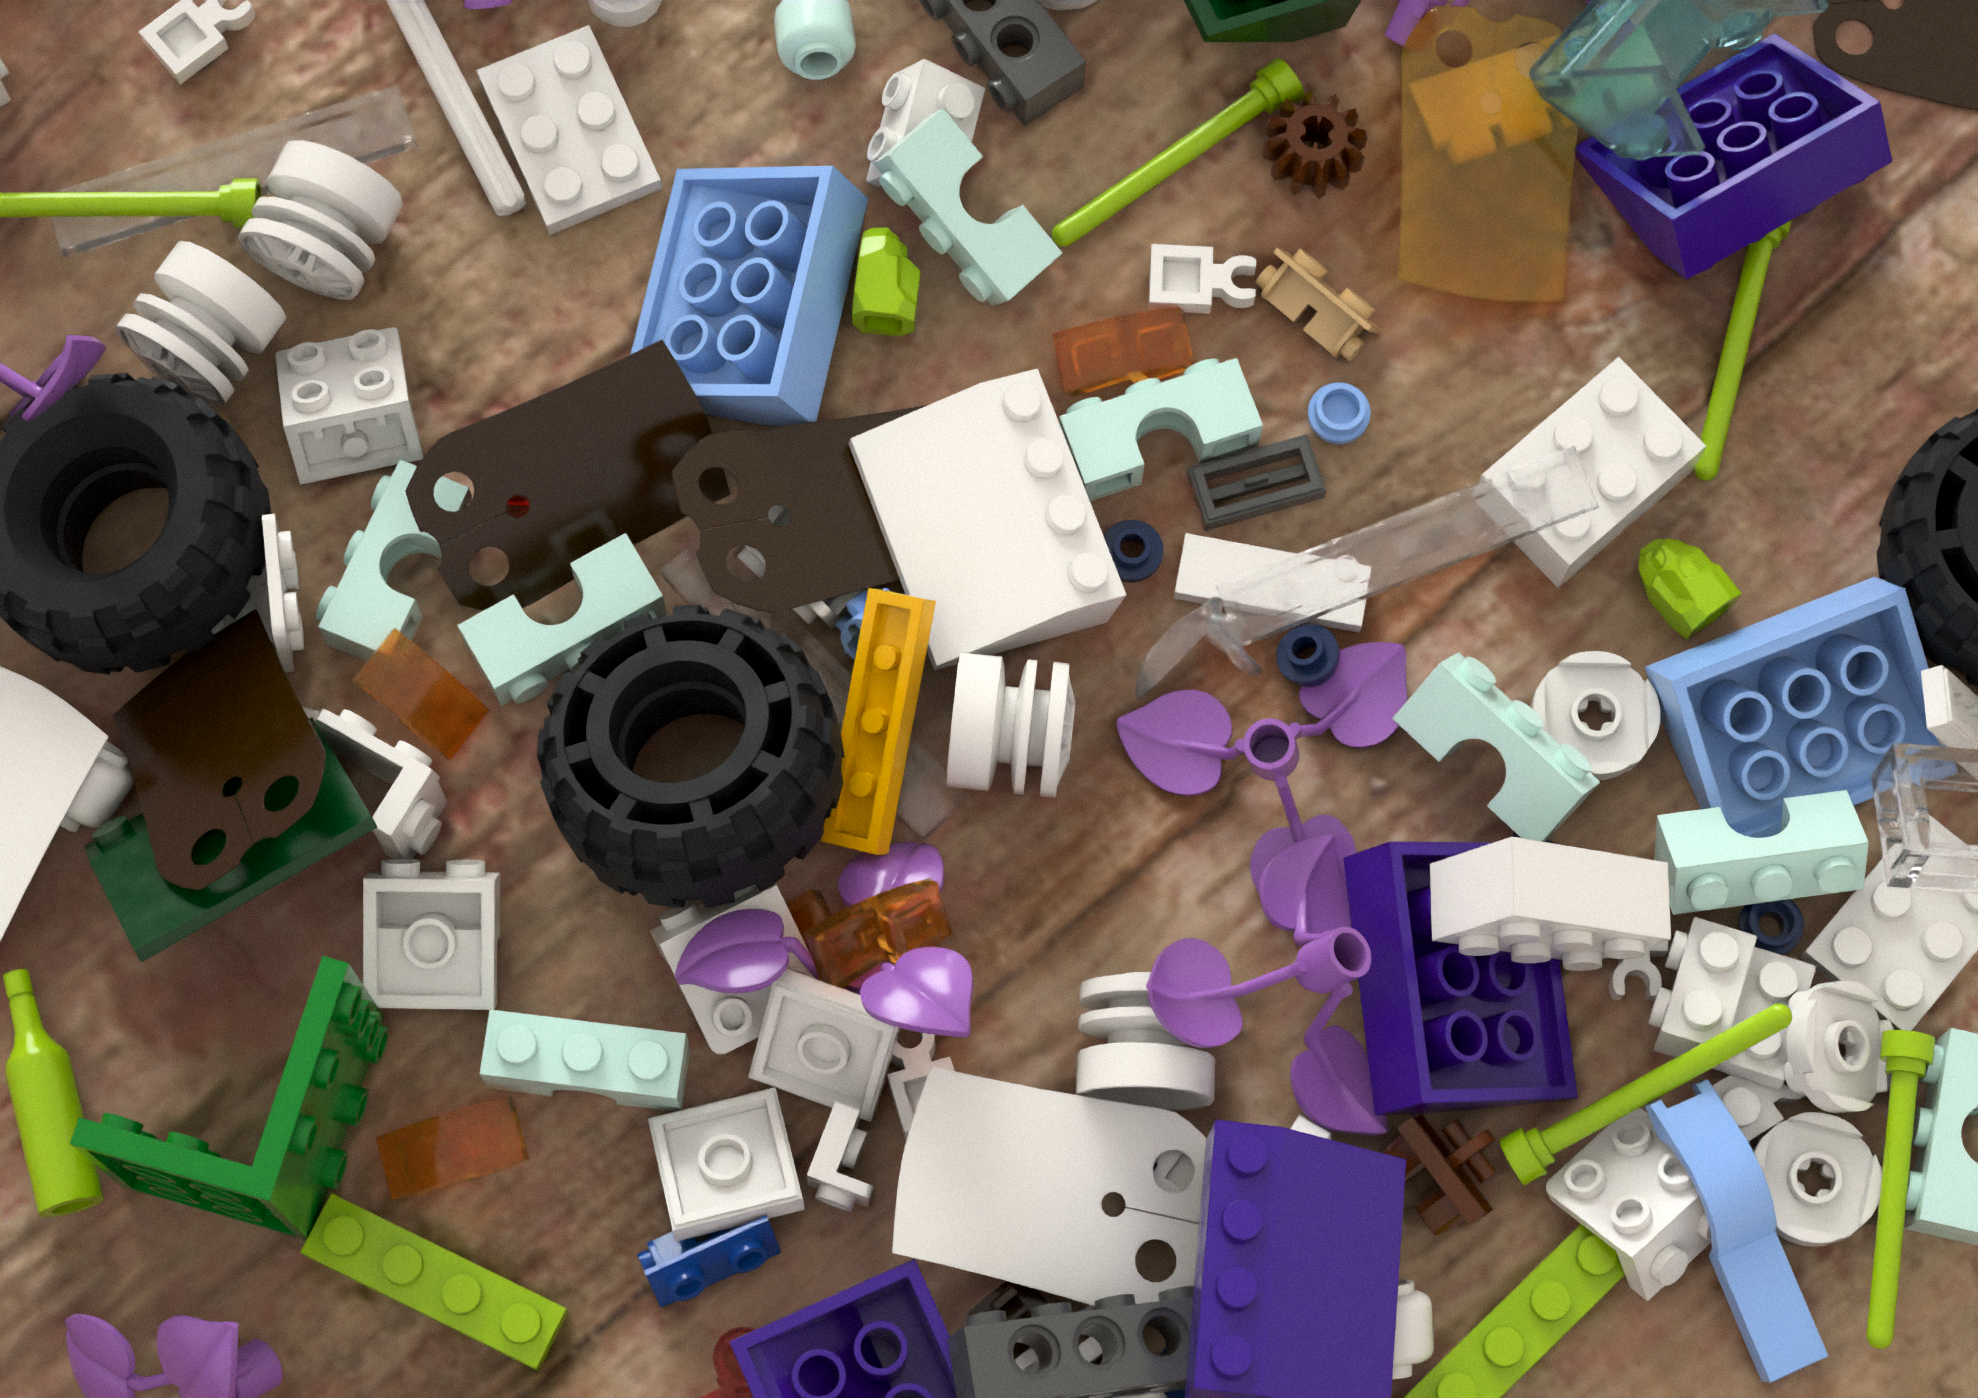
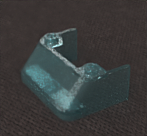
M1592 0L1533 64L1529 71V77L1541 99L1619 157L1633 158L1640 161L1651 157L1699 155L1704 150L1705 145L1676 89L1712 48L1730 47L1732 50L1745 49L1761 39L1764 34L1763 30L1774 17L1823 13L1829 7L1827 0Z

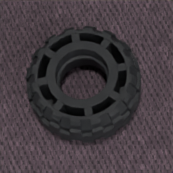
M128 373L91 375L87 386L79 388L75 385L51 408L31 422H26L21 417L25 411L19 409L1 426L6 434L0 441V617L25 641L58 662L62 660L73 664L82 671L110 675L111 671L121 672L124 667H129L136 673L171 664L172 654L183 649L189 654L195 653L216 639L211 630L227 615L236 619L250 599L249 596L251 594L246 587L251 576L262 574L265 563L262 515L272 514L268 489L262 482L257 470L259 465L240 436L200 397L196 398L178 384L155 376L151 380L144 377H139L135 380ZM144 488L168 489L169 509L167 519L159 537L151 548L135 562L119 570L100 574L84 573L82 553L85 538L92 523L102 510L117 498L135 490Z
M1977 408L1974 412L1961 418L1954 417L1935 431L1908 461L1886 500L1879 522L1881 537L1876 555L1879 578L1903 587L1906 590L1920 641L1924 644L1923 651L1925 656L1937 666L1943 665L1945 667L1948 664L1967 675L1966 681H1968V684L1978 687Z
M701 605L674 606L673 615L652 619L649 612L623 621L624 631L607 641L603 636H599L580 652L581 656L578 658L580 668L575 674L570 672L563 673L547 703L550 716L544 719V729L539 730L537 758L542 775L540 783L561 834L579 861L589 866L599 881L621 894L625 891L632 896L638 893L643 894L648 904L683 908L686 900H702L705 907H713L735 902V892L755 884L761 892L783 878L785 875L783 866L793 857L803 860L824 834L822 821L830 817L832 808H837L843 787L841 765L842 758L845 755L839 722L818 670H814L803 649L785 633L778 635L772 628L765 630L760 619L727 608L721 612L720 616L710 615L708 608ZM713 714L728 717L745 726L742 737L732 754L716 769L699 778L678 783H662L642 778L633 773L635 761L645 743L659 729L675 720L691 715Z

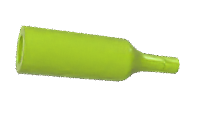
M13 970L2 976L15 1032L13 1049L5 1064V1077L36 1207L40 1217L49 1218L73 1214L94 1207L105 1199L97 1166L70 1144L79 1117L85 1119L77 1082L68 1052L56 1043L44 1029L34 996L29 970Z

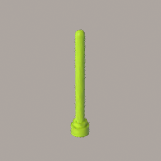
M1279 57L1269 62L1256 72L1257 79L1250 83L1251 90L1058 223L1052 230L1054 243L1060 247L1070 246L1263 111L1269 114L1277 109L1280 111V106L1285 102L1286 98L1294 103H1298L1303 99L1305 93L1297 75Z
M233 178L231 185H221L219 191L0 193V218L220 216L222 222H232L234 228H243L249 219H254L251 210L256 201L263 197L259 178Z
M1792 220L1769 232L1761 240L1747 246L1700 439L1706 445V448L1694 468V473L1700 480L1710 481L1718 474L1772 249L1779 247L1782 239L1788 237Z
M1773 1004L1542 1131L1537 1126L1527 1132L1523 1127L1516 1129L1499 1139L1500 1146L1513 1171L1525 1186L1548 1173L1546 1166L1556 1161L1554 1154L1787 1028L1792 1022V1012L1785 1004Z
M1907 1030L1883 1031L1881 1039L1880 1060L1886 1062L1885 1073L1891 1075L1866 1332L1868 1343L1875 1349L1889 1347L1894 1338L1918 1078L1925 1077L1926 1066L1933 1065L1936 1038L1929 1034Z

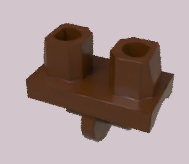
M1423 1114L1416 1118L1412 1116L1397 1127L1401 1135L1383 1153L1406 1159L1405 1183L1426 1168L1441 1187L1415 1207L1432 1234L1435 1236L1463 1224L1465 1221L1468 1225L1478 1222L1494 1210L1462 1167L1466 1164L1480 1183H1483L1496 1173L1482 1153L1496 1140L1488 1129L1471 1138L1457 1119L1441 1130L1456 1150L1452 1153Z

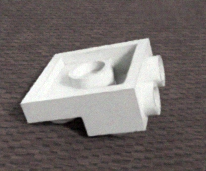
M416 859L382 860L381 871H370L363 878V985L377 1007L494 1010L496 1008L497 941L500 938V873H485V861L463 859L447 861L446 872H420V860Z
M1694 917L1688 934L1676 930L1670 946L1665 967L1675 970L1676 974L1671 990L1659 987L1648 1024L1660 1028L1653 1050L1678 1057L1773 1004L1782 1003L1788 1006L1793 994L1810 989L1816 966L1754 947L1757 939L1756 935ZM1787 1028L1712 1069L1780 1090L1785 1081V1065L1789 1060L1787 1054Z

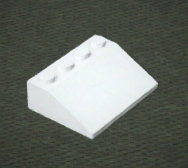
M1038 368L979 383L850 439L849 447L905 595L936 601L927 653L934 671L958 664L961 652L992 655L1107 623L1127 594Z

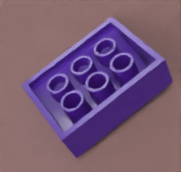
M1775 33L1573 147L1576 159L1652 254L1686 280L1698 273L1707 271L1720 260L1748 244L1761 240L1769 232L1801 214L1810 212L1818 204L1851 185L1864 181L1872 173L1893 162L1880 101Z
M1387 842L1343 858L1351 926L1365 938L1371 951L1370 968L1365 975L1358 978L1375 1115L1429 1114L1567 1101L1578 1098L1560 960L1551 958V960L1541 963H1518L1511 960V952L1505 951L1483 956L1464 955L1459 953V945L1432 941L1430 864L1491 843Z
M1215 1119L1205 1146L1185 1398H1391L1406 1159L1284 1127Z
M915 1259L729 1341L753 1398H957L947 1341L950 1335Z

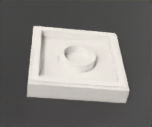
M786 969L782 976L772 985L748 1078L833 1108L835 1101L860 1110V1118L871 1122L878 1106L900 1028L883 1023L870 1016L864 1009L859 994Z
M776 1087L648 1118L676 1242L745 1225L765 1215L769 1219L805 1210Z

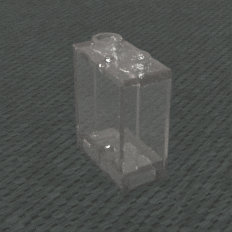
M1893 742L1871 775L1887 887L1978 894V846L1933 842L1925 788L1978 793V749Z

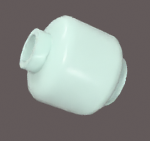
M782 0L776 7L774 29L777 52L782 64L791 72L810 80H822L837 74L853 58L856 38L853 15L847 0Z

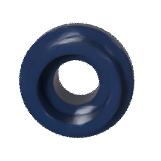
M1124 520L1114 524L1104 534V539L1121 581L1130 583L1140 582L1148 579L1158 570L1163 557V543L1157 531L1149 524L1139 520ZM1126 541H1136L1141 544L1144 552L1138 557L1130 558L1121 552L1120 546Z
M1302 625L1292 629L1281 639L1276 651V662L1282 675L1291 683L1305 687L1319 686L1328 681L1333 676L1340 660V648L1335 637L1329 630L1318 625ZM1317 647L1315 653L1310 658H1297L1298 654L1304 649Z
M1779 900L1744 905L1738 917V930L1757 936L1754 947L1785 955L1799 943L1803 935L1804 921L1799 908L1792 900ZM1765 916L1774 918L1780 926L1779 935H1765L1759 927V919Z

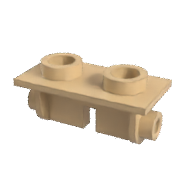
M1276 248L1273 253L1283 260L1284 263L1278 270L1270 264L1258 276L1255 284L1262 289L1260 296L1268 300L1295 323L1309 306L1314 308L1317 313L1303 330L1328 350L1335 359L1342 355L1349 362L1353 360L1365 345V342L1358 337L1364 329L1375 334H1379L1382 330L1369 319L1375 312V309L1348 287L1339 295L1322 280L1328 273V270L1303 249L1299 248L1293 256L1287 251Z

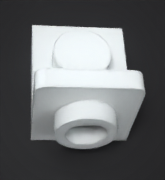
M835 1101L807 1173V1185L818 1189L815 1195L817 1200L845 1211H852L855 1203L869 1207L874 1187L840 1174L842 1166L854 1170L866 1140L867 1132L857 1129L860 1121V1110Z

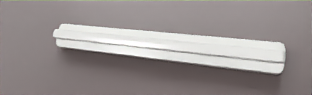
M386 0L495 213L500 217H507L514 212L520 211L526 205L525 194L425 1Z

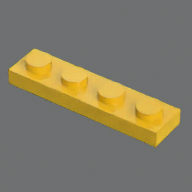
M868 588L841 730L845 755L842 758L841 765L843 787L837 808H832L830 817L825 818L824 834L821 837V842L875 855H886L889 852L936 605L934 600Z

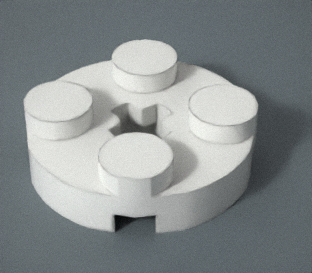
M1585 651L1570 655L1547 673L1537 687L1530 707L1541 717L1544 723L1542 729L1559 745L1568 744L1578 750L1590 763L1592 768L1590 773L1598 780H1606L1618 777L1624 772L1631 771L1637 767L1657 737L1661 717L1660 704L1654 687L1648 679L1644 681L1638 672L1630 668V662L1613 653ZM1588 701L1599 702L1601 712L1611 713L1612 722L1603 723L1599 731L1589 729L1588 724L1580 721L1578 713L1586 710Z
M1850 980L1817 984L1807 991H1799L1793 994L1789 1000L1788 1007L1793 1017L1791 1024L1787 1027V1054L1789 1060L1785 1065V1079L1792 1092L1797 1095L1805 1094L1815 1106L1824 1111L1848 1113L1867 1110L1875 1105L1869 1102L1873 1100L1876 1093L1887 1092L1891 1085V1075L1885 1073L1886 1062L1880 1060L1882 1032L1894 1029L1890 1019H1879L1877 1011L1871 1003L1880 1001L1869 988L1861 983ZM1838 1042L1846 1047L1844 1057L1840 1054Z
M1805 1112L1777 1123L1754 1146L1753 1152L1763 1170L1773 1199L1777 1221L1776 1233L1782 1239L1810 1247H1820L1840 1242L1850 1237L1875 1212L1880 1198L1881 1166L1876 1154L1872 1156L1868 1145L1861 1139L1863 1135L1851 1123L1831 1114ZM1811 1162L1821 1165V1176L1830 1179V1189H1820L1815 1197L1805 1193L1804 1185L1797 1181V1171L1805 1172Z

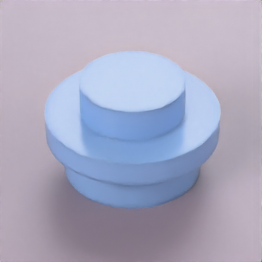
M1331 383L1321 387L1312 396L1309 403L1308 422L1311 429L1319 438L1332 444H1347L1355 441L1365 432L1370 421L1371 410L1366 396L1358 388L1347 383Z

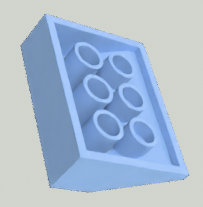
M834 166L677 169L631 354L663 340L692 387L706 415L770 426L816 422L869 198Z
M1875 576L1645 666L1649 682L1654 687L1658 696L1662 724L1700 808L1721 807L1727 824L1734 831L1744 836L1766 838L1780 833L1784 798L1847 790L1854 806L1957 765L1953 751L1946 745H1941L1936 736L1927 729L1921 671L1929 668L1906 590Z

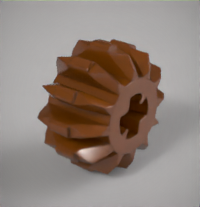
M1311 90L1304 94L1302 107L1286 98L1285 102L1280 106V117L1271 116L1266 123L1265 134L1270 139L1263 143L1262 156L1264 160L1274 162L1271 169V176L1274 181L1292 177L1290 191L1294 196L1302 191L1304 184L1312 185L1313 192L1318 199L1325 196L1327 183L1343 191L1349 184V172L1358 173L1363 167L1365 157L1360 150L1366 146V130L1355 128L1359 117L1356 108L1340 113L1337 111L1339 99L1336 93L1327 99L1325 105L1317 104L1316 97ZM1312 140L1313 148L1307 147L1304 142ZM1316 142H1321L1325 148L1318 149Z

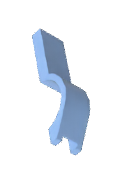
M1704 1079L1691 1084L1695 1096L1669 1108H1666L1662 1100H1655L1646 1104L1645 1107L1658 1138L1667 1144L1681 1161L1697 1190L1711 1231L1712 1249L1708 1255L1761 1382L1771 1383L1828 1357V1354L1777 1236V1221L1773 1199L1763 1170L1749 1142L1708 1079Z

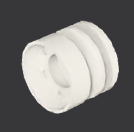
M304 140L288 141L266 181L270 192L275 197H260L251 210L254 219H249L244 224L238 240L241 247L254 260L285 280L319 295L338 300H353L359 294L365 282L362 273L369 271L375 262L373 251L367 244H381L387 238L403 206L401 195L388 180L347 154Z
M178 241L153 277L159 289L170 302L151 294L140 293L133 305L139 316L126 313L116 326L115 332L121 341L139 357L141 362L158 377L178 384L188 393L197 398L200 397L203 401L212 405L224 406L234 392V388L228 379L242 381L249 371L244 360L232 348V345L250 353L261 354L287 317L282 307L268 292L228 261L196 244Z
M961 652L955 686L946 786L988 791L994 778L997 763L1011 764V780L1014 794H1024L1027 766L1043 767L1040 796L1056 798L1057 786L1069 763L1076 700L1074 699L1069 677L1070 663L1053 662L1051 691L1035 689L1038 660L1028 659L1023 669L1019 687L1006 686L1005 667L1002 656Z
M1132 972L1095 977L1082 982L1079 990V1004L1092 1011L1081 1014L1078 1019V1030L1085 1035L1106 1040L1107 1043L1082 1049L1077 1054L1076 1095L1162 1108L1169 1111L1198 1109L1212 1104L1215 1089V1057L1208 1052L1186 1046V1043L1174 1037L1162 1026L1148 1000L1146 985L1151 972Z

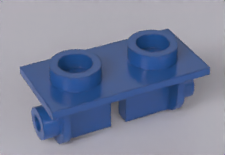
M767 1215L745 1225L709 1233L710 1238L697 1243L695 1237L676 1242L673 1231L655 1240L646 1242L649 1249L638 1253L637 1256L660 1307L662 1308L675 1301L692 1299L699 1295L706 1287L736 1273L753 1271L760 1267L767 1259L782 1253Z

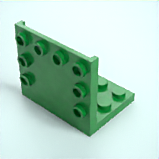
M322 955L252 1166L220 1158V1154L208 1150L209 1143L185 1134L169 1132L166 1142L157 1140L156 1136L142 1131L143 1124L111 1113H103L100 1123L79 1117L70 1144L123 1188L307 1240L320 1215L328 1188L337 1190L343 1179L348 1161V1152L341 1150L349 1125L357 1127L363 1118L369 1096V1089L362 1087L369 1063L379 1064L388 1041L389 1027L382 1025L385 1017L350 964Z

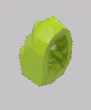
M888 227L871 228L863 232L854 288L852 325L862 333L900 337L913 333L915 329L921 271L909 260L907 246L900 242L898 236L892 233Z
M1655 539L1640 549L1638 569L1648 600L1669 626L1686 640L1697 635L1736 604L1742 594L1721 566L1713 563L1698 547L1676 539Z

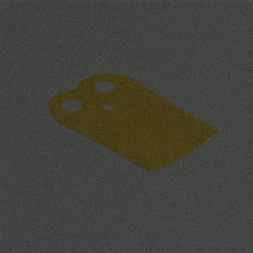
M1434 6L1418 22L1407 38L1402 49L1401 58L1402 182L1398 279L1478 299L1526 302L1563 301L1570 197L1579 116L1571 115L1570 110L1582 97L1583 75L1569 42L1556 24L1515 14L1512 19L1505 22L1495 23L1480 15L1477 8ZM1447 30H1456L1468 37L1472 44V56L1466 65L1452 68L1440 61L1436 54L1435 45L1441 33ZM1526 42H1535L1547 49L1551 57V67L1545 77L1532 80L1524 77L1515 66L1514 57L1520 45ZM1491 86L1492 92L1501 98L1502 103L1500 110L1492 114L1485 112L1480 103L1481 96L1485 92H1490Z

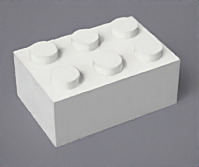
M1617 357L1481 475L1472 499L1559 588L1694 470L1706 445L1620 357Z
M1509 837L1430 864L1432 941L1459 945V953L1464 955L1483 956L1505 951L1511 952V960L1518 963H1541L1553 958L1563 960V968L1566 970L1589 971L1601 968L1602 959L1642 957L1645 955L1644 947L1671 940L1668 862Z

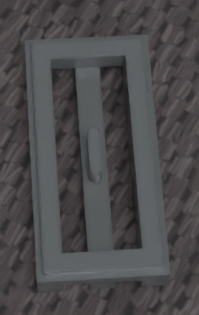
M1307 434L1193 465L1187 469V477L1190 485L1193 486L1195 492L1194 499L1197 508H1200L1201 520L1205 531L1324 498L1326 493ZM1295 456H1300L1302 462L1301 464L1251 476L1208 489L1206 483L1208 480ZM1305 478L1308 480V483L1226 506L1214 507V504Z

